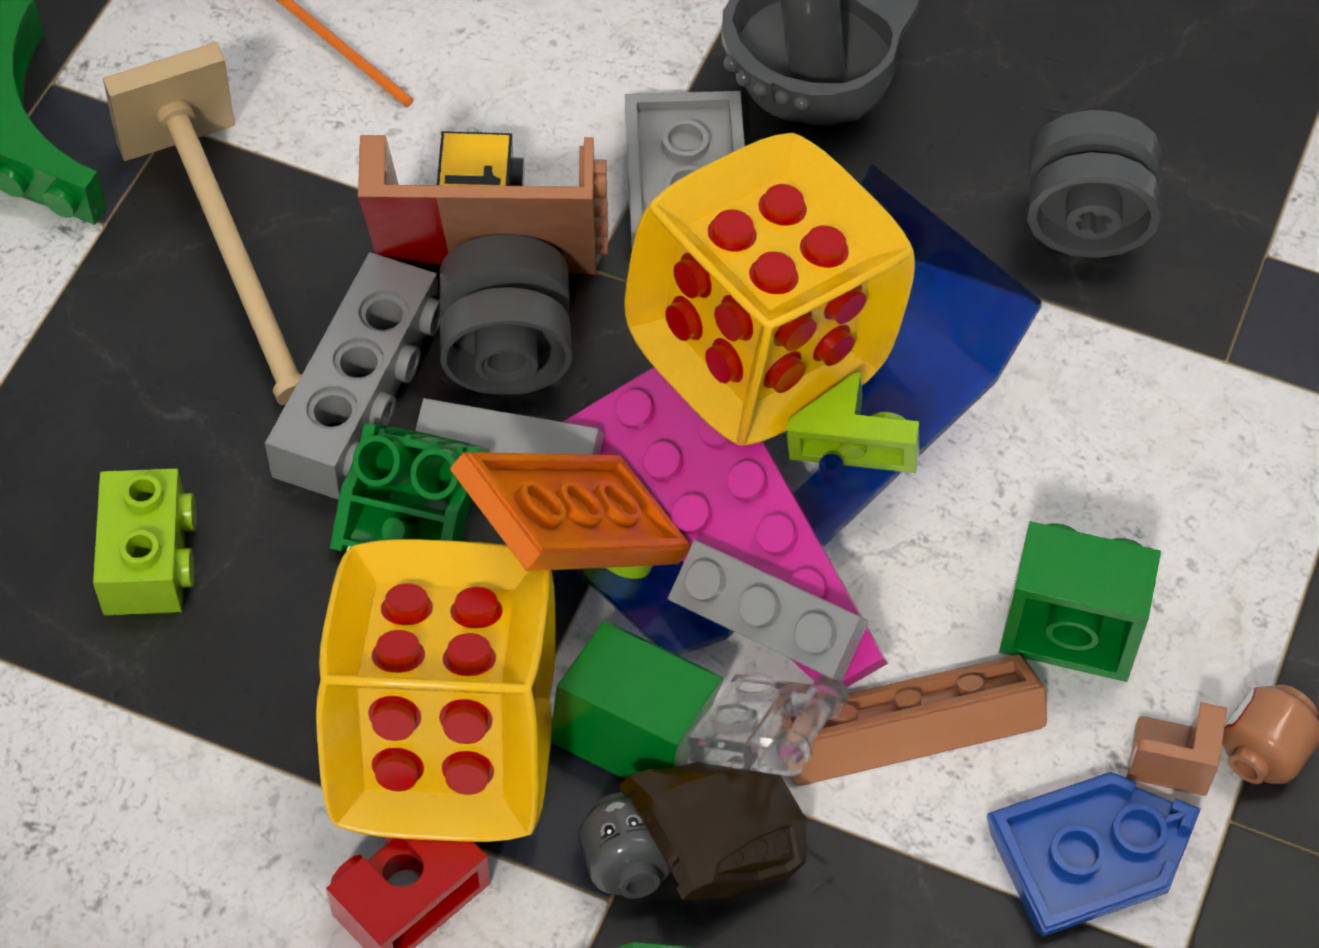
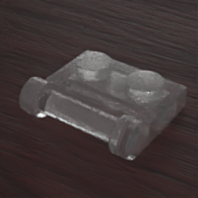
M759 672L744 675L735 674L713 703L710 710L689 735V760L777 775L795 776L801 773L812 755L811 744L826 722L838 717L848 703V690L843 682L827 676L815 679L812 685L775 680L771 675ZM792 716H798L789 730H783Z

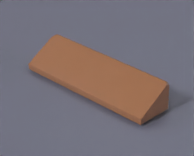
M1022 654L771 712L772 721L789 774L797 786L1042 729L1047 723L1045 686Z

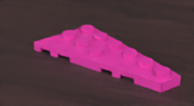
M655 367L563 421L564 423L599 428L605 434L600 455H620L689 542L690 547L694 540L705 543L862 617L765 441L740 446L723 437L688 405ZM868 626L842 682L831 679L792 660L831 697L888 664Z

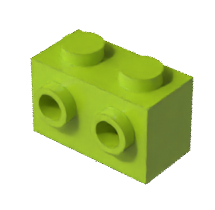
M178 468L100 472L93 585L103 615L182 612L183 587H193L194 584L193 552L191 548H185V532L196 530L197 514L194 493H184Z

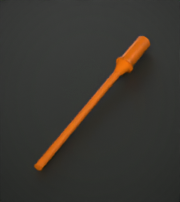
M276 0L405 107H409L413 103L414 99L294 0Z

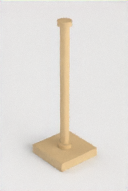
M218 43L207 44L102 78L116 142L124 162L174 145L176 146L276 384L273 387L275 398L278 404L286 405L302 374H299L198 139L199 137L235 126L226 63Z

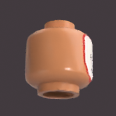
M1283 684L1276 685L1275 687H1255L1251 690L1225 722L1222 745L1229 756L1228 763L1231 769L1239 777L1253 784H1260L1263 781L1269 784H1287L1295 778L1319 747L1318 711L1313 702L1301 691Z

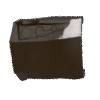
M736 753L728 759L694 762L670 769H646L629 775L619 785L624 796L631 798L679 886L676 889L682 900L728 898L740 892L749 891L762 884L787 880L806 863V817L774 763L743 753Z

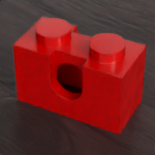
M384 837L387 845L370 859L366 860L362 855H355L344 862L334 873L331 884L326 887L332 915L363 948H415L491 884L488 856L474 842ZM404 870H411L419 877L415 883L404 887L394 886L388 882L394 874Z

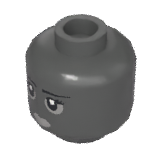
M623 792L610 794L593 805L579 827V843L591 880L599 890L612 895L624 896L630 899L650 895L669 876L671 870L631 798L625 797Z

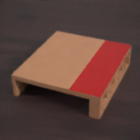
M360 135L358 199L375 254L430 272L440 273L443 259L455 247L469 240L494 234L523 235L550 244L565 258L569 274H596V255H608L607 159L594 158V137H584V146H579V187L399 185L386 135Z

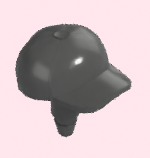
M729 0L723 9L721 30L722 48L726 56L724 67L727 71L733 73L737 83L744 86L761 108L784 121L831 127L856 121L875 108L892 84L900 41L914 20L923 0Z

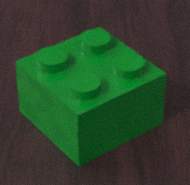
M1029 521L999 653L1007 655L1022 654L1025 659L1127 682L1149 620L1161 550L1143 547L1131 539H1107L1077 532L1072 527L1064 524L1051 523L1045 525Z

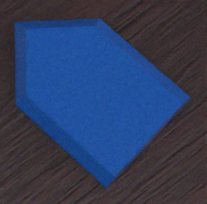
M1108 772L987 814L990 835L1035 931L1044 937L1167 894L1201 808L1175 798L1174 802L1135 787L1137 782L1113 772Z

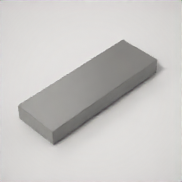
M423 398L415 431L488 448L489 453L600 455L605 435L599 428Z

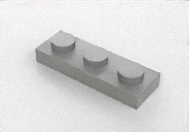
M697 540L693 541L668 596V600L831 679L841 682L869 623V620Z

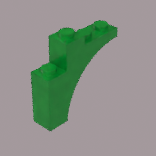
M0 0V190L13 197L24 196L44 204L59 216L65 218L73 216L95 225L107 209L98 172L78 163L57 149L35 127L24 110L26 75L36 49L45 37L36 1Z

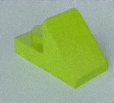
M857 371L788 419L786 431L789 460L916 473L919 457V421L906 420L901 415L890 412H879L872 416L860 415L862 406L861 371Z

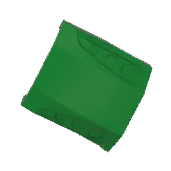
M364 423L360 442L353 454V462L341 486L330 549L347 551L354 545L392 539L462 541L472 498L451 472L450 467L463 452L489 453V449L472 443L419 431Z

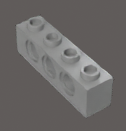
M369 252L265 442L272 478L339 500L341 486L353 462V454L360 442L364 423L389 425L395 409V395L402 381L409 383L413 379L420 361V347L426 335H435L440 327L442 314L440 311L437 273ZM358 375H367L365 377L355 378V376ZM332 423H343L334 427L327 426Z

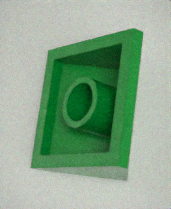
M602 621L556 686L551 743L623 779L646 769H670L686 765L725 677L608 621Z

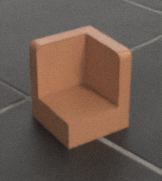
M1200 702L1191 726L1146 716L1139 717L1134 730L1127 778L1207 796L1219 767L1227 708Z

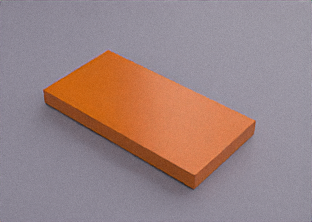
M463 452L450 467L451 472L526 571L677 565L691 548L689 542L620 455Z

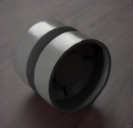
M494 234L478 237L460 244L446 255L440 266V311L442 314L440 322V362L444 372L451 380L462 387L485 394H524L540 390L555 383L568 371L572 362L571 322L568 315L570 307L569 272L563 255L544 241L516 234Z

